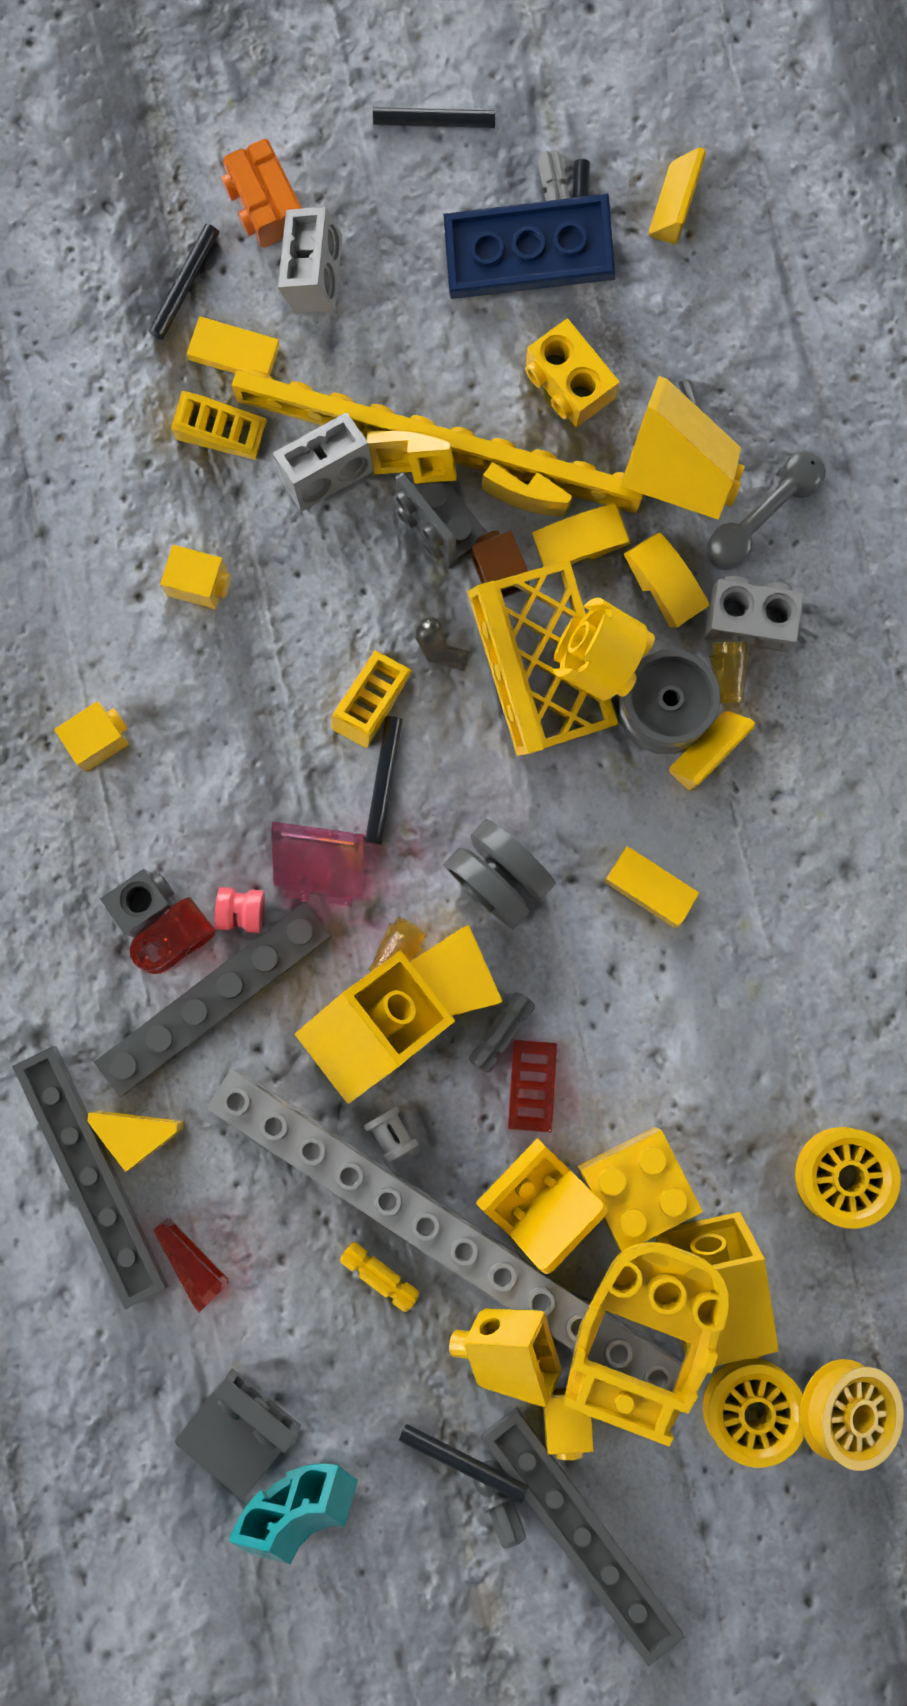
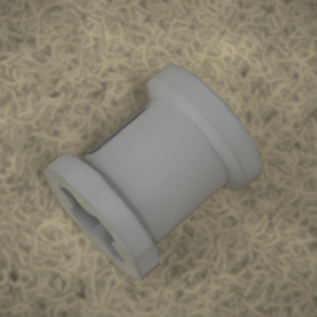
M397 1105L363 1125L366 1131H372L385 1155L382 1159L385 1164L419 1145L418 1140L410 1137L398 1116L400 1109Z

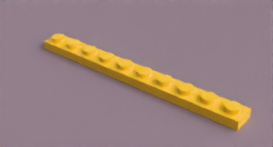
M236 369L232 388L236 401L239 403L321 426L347 412L364 438H367L368 431H403L424 434L449 442L454 463L486 471L490 464L494 462L520 481L528 484L538 472L574 497L602 505L616 503L620 510L634 514L637 513L643 494L620 486L624 476L622 472H616L611 475L597 471L594 465L584 461L569 463L558 460L555 455L545 450L536 449L529 452L516 448L512 442L505 439L493 438L490 441L476 437L472 431L466 428L452 427L447 429L435 425L432 420L423 416L413 415L410 418L394 414L392 409L384 405L371 404L369 407L355 403L352 398L341 393L322 394L315 392L312 387L298 381H291L290 384L274 380L272 376L259 370H250L247 373Z

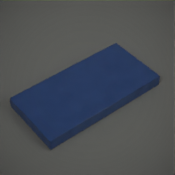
M609 193L443 214L448 284L451 299L615 280Z

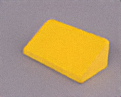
M699 147L677 158L670 164L648 231V236L674 245H676V242H679L706 156L704 148Z
M730 711L723 712L705 733L670 766V774L689 792L691 790L694 791L754 729L755 722L750 718Z
M629 846L625 847L603 881L675 929L680 927L699 894L698 891Z

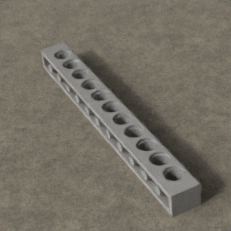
M230 1070L207 1105V1110L509 1309L545 1312L552 1337L574 1351L579 1326L591 1303L589 1299L551 1274H544L534 1263L240 1070ZM605 1311L588 1355V1360L671 1392L682 1365V1361L607 1311Z

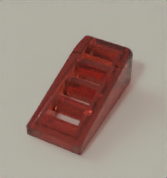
M513 1040L507 1129L552 1133L557 1043ZM522 1053L547 1055L546 1064L521 1062ZM520 1071L545 1073V1082L520 1080ZM519 1089L544 1091V1099L519 1098ZM518 1107L543 1109L542 1117L518 1116Z
M167 1218L153 1231L194 1308L200 1313L228 1284L229 1278L171 1218Z

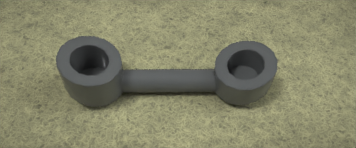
M806 451L796 452L791 455L780 471L781 483L740 524H723L714 531L708 540L706 548L707 557L711 564L722 570L736 569L743 564L752 549L751 536L791 496L798 498L809 497L820 487L826 473L820 458Z

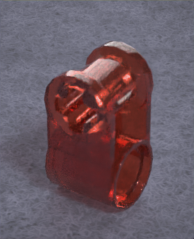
M187 897L173 905L160 919L132 940L129 948L130 957L133 963L145 972L153 975L162 974L184 957L204 946L215 936L217 930L193 899ZM150 944L157 948L161 947L157 951L160 959L156 962L145 959L149 955L146 947Z

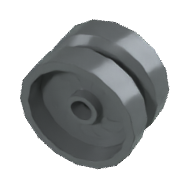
M681 649L660 650L644 657L640 661L634 672L636 674V682L632 690L626 696H620L618 699L620 723L625 734L638 747L655 754H675L691 747L714 722L720 707V686L712 669L698 656ZM669 698L674 704L672 707L667 706L663 701Z
M485 819L471 834L472 845L485 860L483 861L468 849L458 848L444 863V867L481 908L489 914L492 913L502 923L514 930L529 913L526 902L516 892L515 888L526 897L541 901L556 882L543 865L516 839L494 822Z

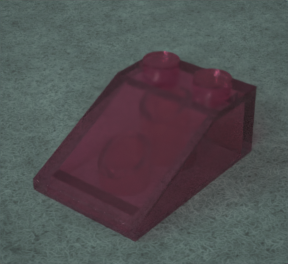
M272 822L273 881L277 889L284 890V898L309 901L310 894L327 896V904L343 907H352L353 900L363 901L371 852L365 834Z

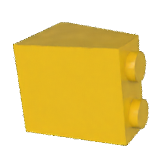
M659 376L620 486L719 520L724 505L733 506L741 485L739 481L745 465L738 463L741 447L667 378Z
M400 950L341 993L294 1035L346 1103L349 1104L402 1065L455 1022V1020Z
M741 1212L677 1225L656 1236L657 1243L668 1244L705 1259L720 1273L726 1283L729 1293V1311L725 1329L720 1332L716 1353L719 1356L714 1368L722 1364L744 1359H757L766 1354L779 1352L765 1258ZM679 1339L685 1356L690 1343Z

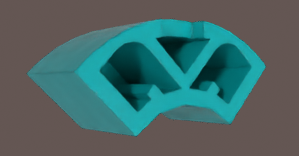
M311 1464L301 1466L286 1472V1477L276 1482L266 1491L261 1489L241 1513L228 1542L251 1555L291 1565L299 1547L313 1533L327 1527H345L358 1479L339 1465Z

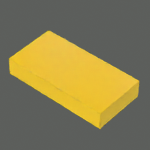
M199 316L187 351V357L190 361L234 374L237 369L247 373L250 370H259L271 375L280 343L279 339Z

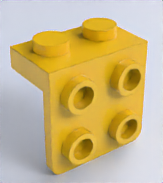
M538 1138L475 1202L487 1216L515 1241L544 1274L553 1272L606 1216L608 1211L607 1206Z

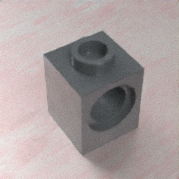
M144 868L100 898L123 934L132 938L175 909V906L169 899L175 893L160 873L153 876L151 872ZM148 890L152 897L151 905L147 910L137 913L133 909L132 899L138 891Z

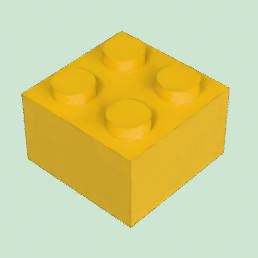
M653 1127L577 1166L586 1186L607 1206L608 1211L603 1220L621 1252L630 1246L644 1243L703 1212L663 1131L659 1128Z

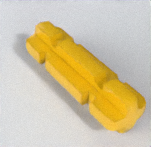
M357 1242L349 1244L340 1257L341 1264L352 1272L354 1270L358 1271L359 1278L385 1298L390 1296L393 1299L392 1303L400 1310L408 1312L418 1300L419 1291L407 1281L403 1284L400 1281L401 1277L375 1256L371 1258L367 1256L368 1251Z

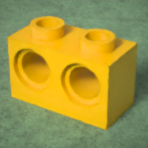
M568 318L527 347L525 371L529 379L536 387H544L552 397L551 403L557 414L564 420L569 418L576 428L616 398L620 381ZM551 355H558L565 362L560 365H554L549 363L546 358ZM582 386L587 388L591 395L579 397L572 392V389Z

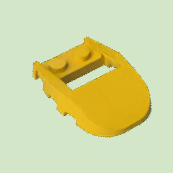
M640 1243L623 1250L610 1265L579 1326L565 1392L564 1407L670 1447L674 1440L670 1431L681 1412L689 1414L698 1398V1389L707 1373L712 1374L719 1356L716 1353L720 1332L725 1329L729 1311V1293L720 1273L705 1259L664 1243ZM605 1311L690 1343L672 1392L588 1360L589 1352Z

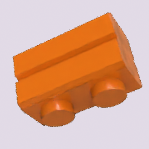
M264 138L248 145L245 150L241 148L225 155L223 163L226 175L221 176V181L230 201L238 199L243 209L238 212V216L246 235L249 237L255 234L260 246L266 248L282 240L286 210L302 208L269 140Z

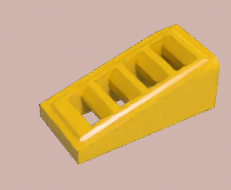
M182 390L171 429L175 439L178 441L257 460L267 425V418L199 394ZM193 412L198 413L195 427L190 426ZM209 416L216 417L212 433L205 431ZM231 421L233 424L227 439L222 436L226 422ZM243 425L250 426L246 444L238 442Z
M375 650L332 714L331 728L362 747L368 748L409 679L412 670ZM377 670L395 681L391 685L374 676L373 673ZM366 685L385 694V696L381 698L366 690ZM360 700L376 710L372 713L357 705L356 702Z

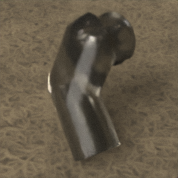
M433 617L423 619L416 629V641L425 658L433 664L465 671L470 651L449 646L441 631L442 624L438 619Z

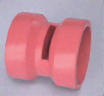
M220 887L215 906V929L230 931L234 927H240L248 933H261L265 910L264 890L250 889L247 893H237L234 888Z

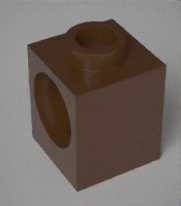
M511 530L502 534L499 531L486 533L476 540L475 545L471 546V561L481 584L528 572ZM515 586L501 589L503 598L522 591Z

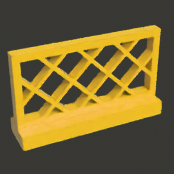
M570 560L501 580L483 583L467 591L517 756L537 752L544 748L618 725L611 698L605 701L596 699L556 676L553 671L554 668L538 660L548 640L558 645L560 637L553 634L552 631L561 613L571 619L575 616L580 620L586 615ZM560 572L565 591L560 601L557 602L539 590L546 576ZM537 579L534 587L525 583ZM515 586L529 594L520 614L505 606L501 589ZM535 598L555 609L546 629L526 618ZM568 600H569L571 609H569L568 607L565 606ZM509 618L516 621L513 628ZM522 625L542 636L532 656L518 649L515 638ZM522 659L528 662V665L525 669ZM534 667L554 677L545 697L530 689L528 678ZM560 681L580 691L570 712L551 702ZM586 695L599 702L604 720L591 724L576 716ZM534 700L541 704L538 711ZM549 708L564 716L566 720L558 735L545 738L540 721L546 709ZM573 722L581 726L569 731Z

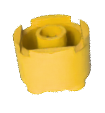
M594 598L583 606L589 610L588 613L581 620L574 616L565 628L556 647L553 659L560 664V669H553V671L559 678L596 699L605 701L616 694L624 697L632 690L636 682V674L634 672L642 657L651 650L655 636L647 630L646 625L602 598Z

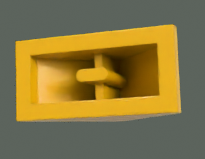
M99 1110L89 1112L87 1120L125 1172L137 1167L184 1130L185 1123L182 1120Z

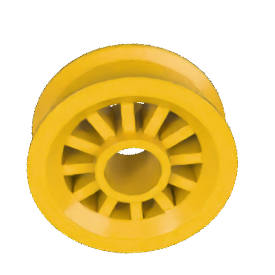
M834 1127L819 1132L804 1145L796 1162L795 1182L802 1201L816 1216L839 1227L858 1229L877 1223L891 1211L899 1195L901 1174L895 1155L880 1138L859 1129ZM849 1144H854V1148L850 1155ZM837 1146L839 1149V1157L833 1150V1148ZM866 1151L869 1155L862 1159V1156ZM825 1155L831 1161L829 1165L821 1161ZM875 1164L876 1170H867L869 1167ZM851 1165L856 1172V1179L851 1187L843 1189L839 1184V1173L842 1168ZM818 1167L826 1170V1174L817 1176ZM877 1178L876 1187L869 1184L870 1179ZM822 1183H827V1184H828L827 1186H825L823 1189H821V1190L819 1191L818 1184H822ZM866 1189L873 1192L869 1199L864 1193ZM833 1195L831 1202L829 1204L826 1201V1199ZM855 1196H856V1198L859 1200V1202L861 1203V1206H859V1207H857V1208H856ZM843 1201H845L846 1210L840 1209Z
M761 1358L735 1361L725 1364L710 1379L703 1396V1417L710 1435L730 1459L741 1465L754 1468L774 1466L788 1459L798 1449L804 1439L800 1423V1406L803 1393L793 1379L774 1363ZM756 1379L753 1390L749 1380ZM768 1381L771 1385L765 1390ZM742 1383L744 1391L739 1393L735 1387ZM781 1392L783 1397L775 1399ZM729 1393L736 1398L734 1402L726 1400ZM754 1402L764 1403V1413L760 1419L756 1421L745 1420V1411L750 1404ZM723 1409L732 1411V1413L723 1415ZM786 1409V1414L776 1412ZM775 1422L783 1424L780 1430L774 1426ZM734 1425L728 1432L726 1427ZM770 1431L775 1436L768 1440L766 1433ZM744 1434L743 1442L739 1441L740 1437ZM756 1435H758L760 1442L758 1444H754Z
M838 1359L825 1364L811 1377L801 1400L800 1423L805 1440L819 1456L836 1461L841 1466L850 1470L865 1471L885 1461L896 1447L900 1438L904 1421L903 1401L895 1382L885 1372L873 1367H865L850 1359Z

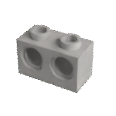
M326 207L286 210L278 289L296 314L335 311L342 233Z
M347 412L272 453L280 480L301 512L374 472L368 442Z
M727 576L724 580L718 579L711 590L704 639L788 653L797 643L804 592L792 591V587L784 583H769L766 586L750 584L749 579L740 576ZM733 601L739 604L742 609V616L734 617L729 615L724 610L723 602ZM766 608H776L781 611L784 616V623L778 624L770 621L766 615Z

